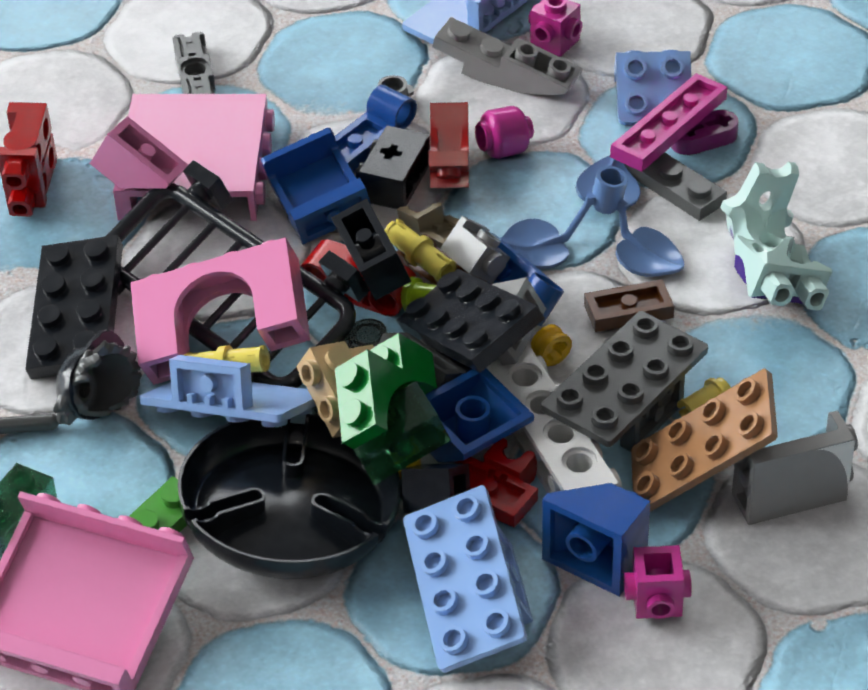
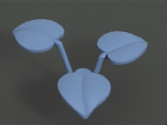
M610 155L589 166L578 177L575 187L576 192L585 202L563 234L559 235L557 228L547 221L525 219L512 225L504 236L500 238L538 269L557 267L564 263L569 256V251L563 243L570 239L591 205H593L598 212L603 214H611L616 210L619 211L621 235L625 240L617 244L615 253L619 263L626 270L640 276L655 277L678 273L684 269V260L681 253L664 234L649 227L637 228L633 234L629 231L626 209L636 204L639 200L640 187L624 163L611 158Z

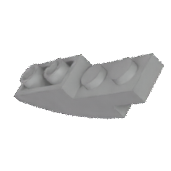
M450 17L435 35L432 45L433 48L464 62L462 74L486 84L526 94H566L583 69L519 37L516 38L512 45H509L453 17Z

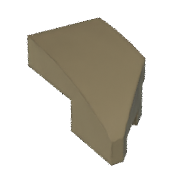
M442 202L432 203L430 207L419 212L409 209V206H402L397 209L399 219L420 236L423 234L429 235L435 241L438 248H441L459 219L451 215L444 216Z

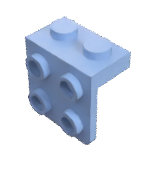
M632 50L616 52L614 82L617 84V117L620 124L635 125L691 78L690 51L664 50L661 52H641Z

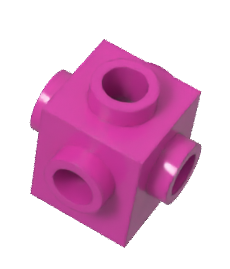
M542 0L535 4L530 10L528 18L530 23V43L558 57L563 56L580 40V33L582 31V21L580 20L581 4L571 0Z
M679 545L633 547L632 572L624 573V592L626 600H634L636 619L682 617L683 598L691 597L692 587L690 570H683Z

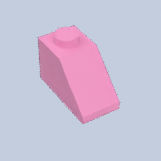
M128 116L107 134L90 162L94 168L119 188L167 189L188 166L186 162Z

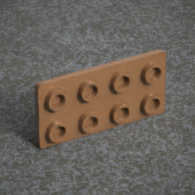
M765 368L632 447L633 492L650 501V512L777 439L778 432L772 373Z

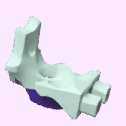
M755 162L738 194L722 201L720 206L723 212L726 213L727 229L734 240V267L747 285L748 296L752 298L768 299L771 305L785 306L791 302L804 304L810 310H821L829 294L826 285L832 274V269L817 261L810 262L805 246L795 244L794 237L786 236L784 231L785 227L791 225L794 214L791 210L787 209V206L800 175L798 166L794 162H787L782 168L770 169L764 163ZM769 191V199L764 204L760 203L759 200L762 194Z

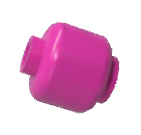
M516 106L488 110L482 114L480 121L475 126V138L481 151L496 159L523 153L527 150L530 139L534 135V126L531 118L525 116L523 111Z

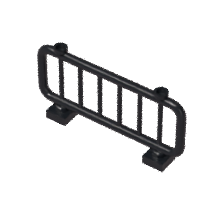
M193 160L183 170L191 184L188 190L175 183H172L167 189L150 190L106 235H119L122 242L163 200L174 199L183 205L125 267L121 266L118 295L125 288L131 292L130 283L140 280L131 271L189 210L209 224L163 273L177 269L215 228L236 241L226 253L238 251L242 246L247 249L264 243L263 240L208 204L210 202L223 210L233 200L220 177ZM330 250L319 261L327 276L324 281L300 266L303 288L318 297L315 303L306 311L308 321L325 303L336 309L340 314L338 322L316 346L342 342L354 327L356 320L355 307L344 294L360 302L370 291L359 270ZM232 293L203 324L193 318L189 334L212 351H217L219 346L226 345L237 349L257 327L256 317L231 343H228L210 330L216 321L242 295V293ZM283 348L269 351L270 362ZM297 367L283 377H277L269 371L263 373L251 372V382L296 388L303 384Z

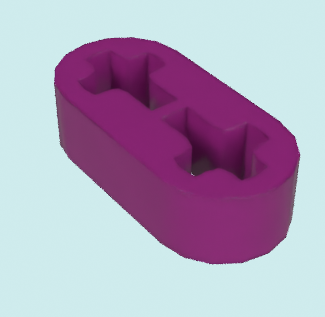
M714 110L671 146V149L681 155H693L729 145L737 139L739 119L733 112L728 110Z

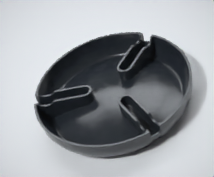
M306 414L305 424L290 423V418L288 423L281 427H264L261 421L257 420L229 422L203 437L190 450L181 466L178 476L179 504L183 518L189 528L192 529L196 539L209 552L233 567L255 575L279 579H302L327 575L342 570L370 554L376 545L382 542L394 524L401 497L400 477L389 454L374 439L353 449L342 443L341 436L332 438L325 422L319 415Z

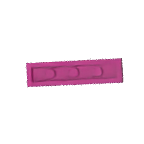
M694 74L612 143L610 157L641 172L644 171L727 99L728 87L700 74Z

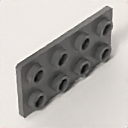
M639 311L541 402V411L606 447H612L620 439V446L631 452L634 445L653 435L679 409L677 402L684 399L685 375L708 353V344L644 311Z

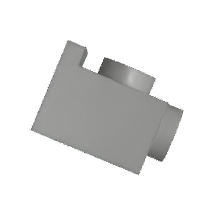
M461 216L440 250L467 273L493 284L498 275L504 270L510 257L498 248L501 241L491 234L487 227Z

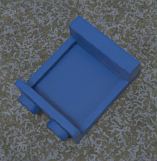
M329 127L261 158L268 182L302 245L336 230L337 228L331 217L366 198L370 203L363 182L360 178L356 179L337 145L333 131Z

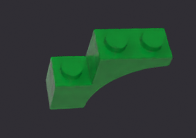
M397 333L374 348L363 351L335 368L342 443L356 449L388 431L387 414L390 401L406 406L437 388L433 353Z

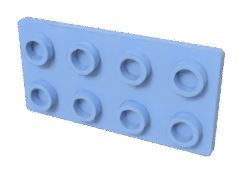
M432 0L403 21L402 26L404 31L433 44L435 35L450 17L487 33L528 0Z
M178 355L169 359L171 382L140 395L141 405L155 406L156 411L161 413L184 410L190 411L191 416L199 418L213 415L226 416V421L228 422L257 420L261 421L264 427L284 426L288 423V419L296 415L308 414L316 406L308 389L251 382L250 363Z
M480 485L404 516L405 532L438 668L443 673L524 643L527 640L524 625L532 622L533 619L513 545L497 525L489 492L485 486Z

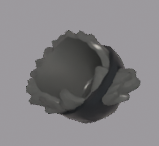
M108 329L99 330L85 347L69 353L64 359L56 377L57 400L53 408L54 413H57L56 419L59 424L71 425L77 418L94 420L111 414V410H120L122 406L129 404L130 398L137 396V389L140 386V379L142 377V374L138 372L141 367L135 361L137 353L130 351L131 347L129 345L125 346L124 342L114 332Z

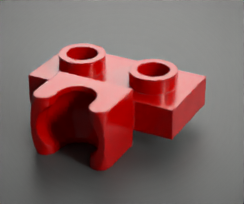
M503 438L494 443L484 454V462L469 457L463 461H457L455 464H469L470 489L480 485L485 486L489 492L495 518L515 528L538 501V488L530 485L536 477L537 459L533 451H526L517 459L507 458L504 449L507 448L508 442Z

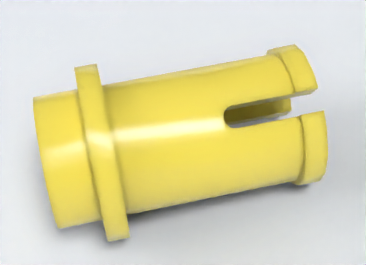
M721 377L717 379L709 378L705 381L703 388L677 402V407L681 409L678 411L680 416L683 417L705 404L708 400L730 389V385Z

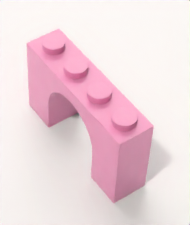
M286 237L278 240H269L261 245L240 251H231L223 256L199 263H190L185 267L165 273L152 274L144 279L130 283L138 365L153 385L171 380L169 359L190 352L189 329L193 318L206 303L221 295L242 293L253 297L257 331L270 351L310 340L299 259Z

